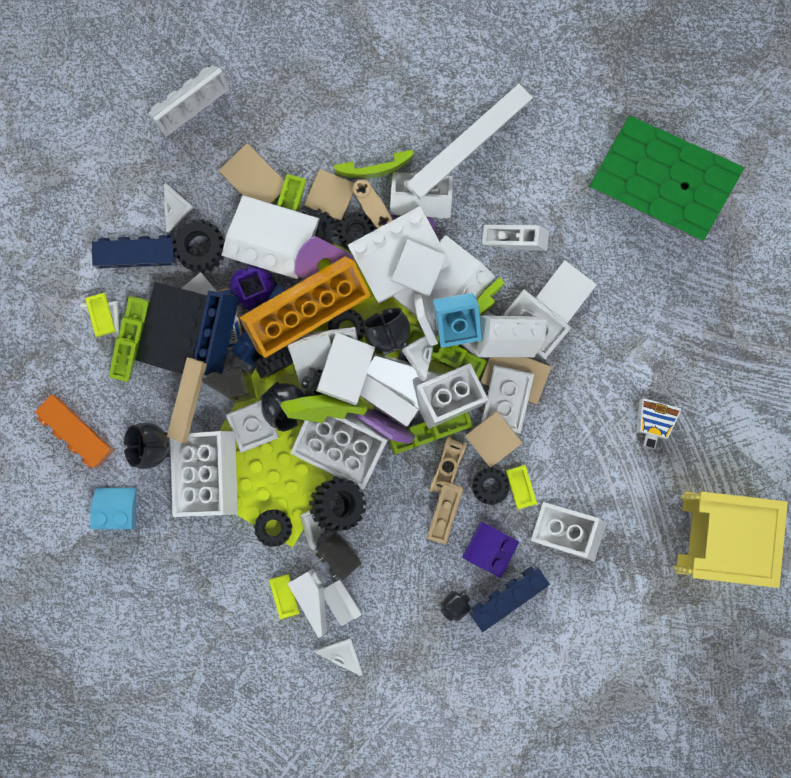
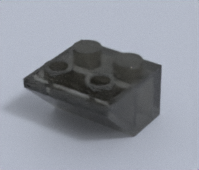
M233 367L229 368L226 373L213 372L208 374V377L202 378L203 383L236 403L256 398L252 376L243 368Z
M337 531L315 548L318 551L315 555L322 563H328L331 567L329 572L336 580L338 578L344 580L362 564V561Z

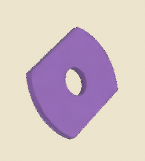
M313 236L298 251L295 259L294 273L303 279H307L319 272L318 262L322 258H328L330 265L345 256L352 260L354 258L352 254L317 236Z
M367 409L365 415H356L393 441L411 443L415 438V434L379 411Z

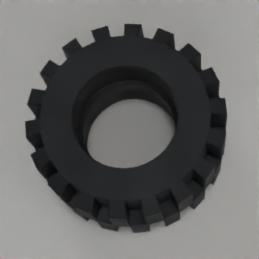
M198 219V221L190 220L189 224L183 223V228L177 229L176 232L178 234L177 236L174 235V244H172L178 261L186 269H190L195 273L197 271L205 273L206 270L210 272L213 270V267H218L220 260L223 261L225 258L221 256L225 239L219 229L209 221L204 222L203 219ZM198 236L208 237L211 241L209 251L200 257L192 256L189 253L190 242Z
M341 478L325 481L315 488L317 492L311 494L313 500L309 501V505L312 506L310 514L315 515L312 519L314 522H319L318 526L325 528L327 531L349 530L351 527L358 525L357 522L363 519L361 514L366 512V509L363 508V505H366V500L362 498L365 496L364 493L359 492L360 487L354 485V482L351 480L347 481ZM335 493L340 495L344 501V511L340 517L335 515L331 508V500Z

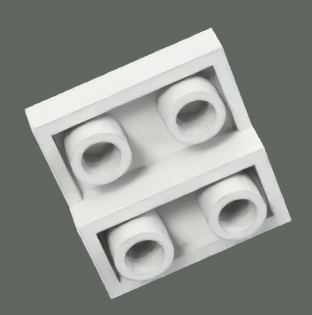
M407 239L391 281L430 296L446 255Z

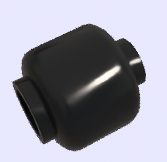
M451 591L440 602V612L450 622L453 620L460 621L471 610L468 603L470 598L462 591L460 593Z

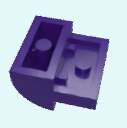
M480 521L462 558L501 578L519 541Z

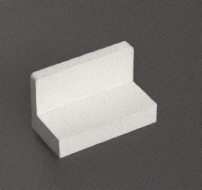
M341 578L324 588V599L341 626L362 615L361 610Z

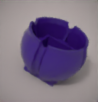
M249 264L245 269L239 268L233 274L230 281V293L239 297V307L251 311L266 302L275 289L276 283L272 281L273 276L268 270ZM258 275L264 290L246 297L240 282Z

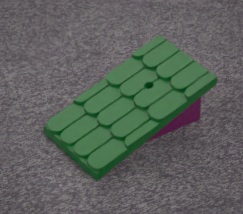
M628 116L591 181L589 188L703 242L745 167L635 117Z

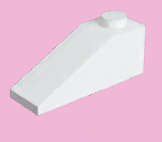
M484 225L482 245L547 251L549 231L540 225Z
M311 569L289 582L288 586L319 638L327 632L324 586L321 575L317 571L315 572L314 569Z

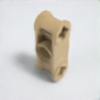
M364 179L356 181L353 185V192L376 229L383 226L382 221H385L387 224L393 221L379 195L375 193L370 183ZM364 188L366 193L363 194L360 189Z
M451 436L447 437L429 492L441 493L442 487L437 486V484L443 486L444 482L454 483L453 480L465 452L467 442L464 441L462 443L451 439ZM445 461L453 463L454 469L451 473L443 471L442 465Z

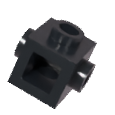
M309 367L308 374L303 377L301 386L304 388L305 397L326 395L316 391L323 370Z

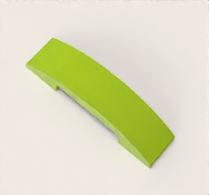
M413 150L393 153V162L355 169L353 161L333 166L335 174L353 179L377 178L404 167L413 159L414 153Z

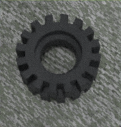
M351 212L349 215L343 216V219L339 221V226L337 227L338 237L344 247H348V244L358 240L348 235V229L351 225L359 224L363 227L364 232L361 237L374 231L373 223L365 214H360L359 212L352 214Z
M348 309L329 320L328 330L339 329V324L344 320L352 321L356 327L357 339L361 341L364 335V320L355 310Z
M284 347L266 358L262 357L253 364L262 379L290 366L293 360L287 347Z
M496 468L483 469L473 479V493L484 504H498L508 496L507 494L510 490L508 477ZM489 478L495 479L499 484L498 491L491 495L487 494L483 489L484 481Z
M267 510L256 519L254 533L258 541L262 542L263 545L269 547L280 546L292 534L291 519L281 510ZM277 520L281 524V532L277 536H270L266 532L265 527L268 521Z

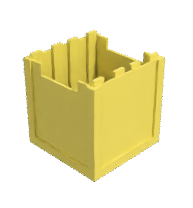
M702 491L700 493L684 492V495H680V498L683 499L682 511L692 512L688 555L678 554L677 565L673 566L677 574L691 575V578L780 588L787 501Z

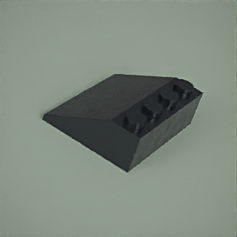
M154 282L135 360L183 374L187 357H194L207 295Z

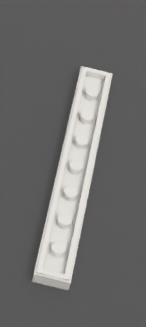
M518 84L409 180L405 186L419 200L422 199L525 107L533 97Z

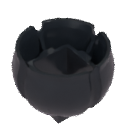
M385 309L381 315L375 313L363 322L366 341L369 345L374 346L375 350L383 352L384 355L407 346L406 342L410 335V323L402 309Z
M277 381L260 397L262 400L261 411L265 421L271 427L282 432L295 428L298 425L297 420L300 419L288 418L280 405L284 401L305 397V394L293 384H280Z
M149 422L131 425L124 437V444L127 445V448L124 449V454L129 465L139 469H151L161 464L166 457H170L168 432H164L162 428Z

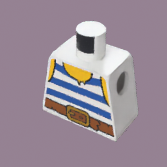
M644 398L640 399L637 432L646 435L643 446L655 449L658 438L668 439L681 412V408Z

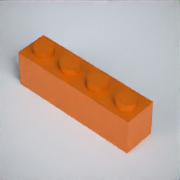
M51 394L35 411L39 416L37 420L45 427L49 425L53 429L52 434L60 441L62 439L68 443L66 447L72 453H78L82 456L83 459L81 461L87 467L99 468L115 451L58 396Z

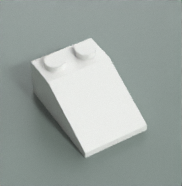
M543 502L531 541L595 562L606 522L600 518Z

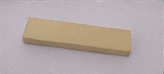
M187 357L167 434L168 438L181 443H187L207 363Z

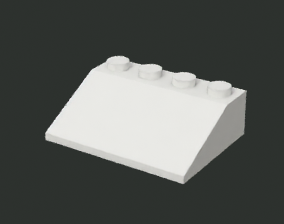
M214 65L203 68L196 78L187 80L180 90L171 92L164 102L157 103L151 108L148 114L166 137L229 90L222 70Z
M243 195L226 235L221 256L299 279L301 277L294 273L295 259L303 244L315 236L319 218Z
M420 206L348 244L378 303L407 289V287L391 281L407 239L446 255ZM447 255L440 271L451 265Z
M446 235L440 240V244L451 265L439 272L430 296L422 294L435 335L437 336L433 300L474 293L477 299L496 277L480 261ZM407 288L394 295L393 297L417 319L414 295L419 294V292Z
M347 412L344 419L326 417L324 423L305 420L290 454L339 478H344L347 481L351 480L354 482V485H358L364 490L389 438L358 418L357 414Z
M235 432L189 433L187 443H181L170 438L173 517L238 514Z

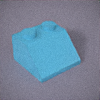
M474 293L433 300L434 317L441 348L482 340L479 306Z
M95 488L90 510V529H136L137 488Z

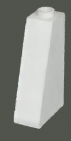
M373 352L367 371L368 376L418 409L419 403L416 386L443 375L442 372L428 368L427 379L422 382L409 362L377 352Z
M366 374L359 397L406 429L419 409Z

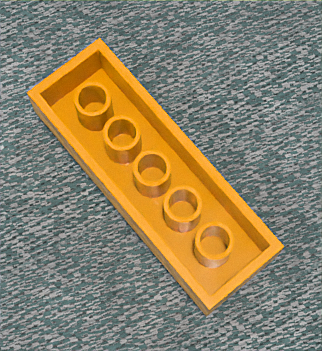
M345 256L239 318L257 352L266 358L370 297V293L354 260Z

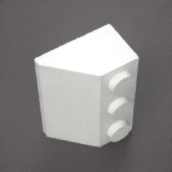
M393 172L390 214L403 216L420 206L426 217H436L438 219L451 217L453 176H446L419 200L405 186L416 173Z
M480 316L482 340L478 341L477 357H535L545 341L547 320L532 316Z
M471 363L416 386L419 410L428 429L476 409L488 401Z

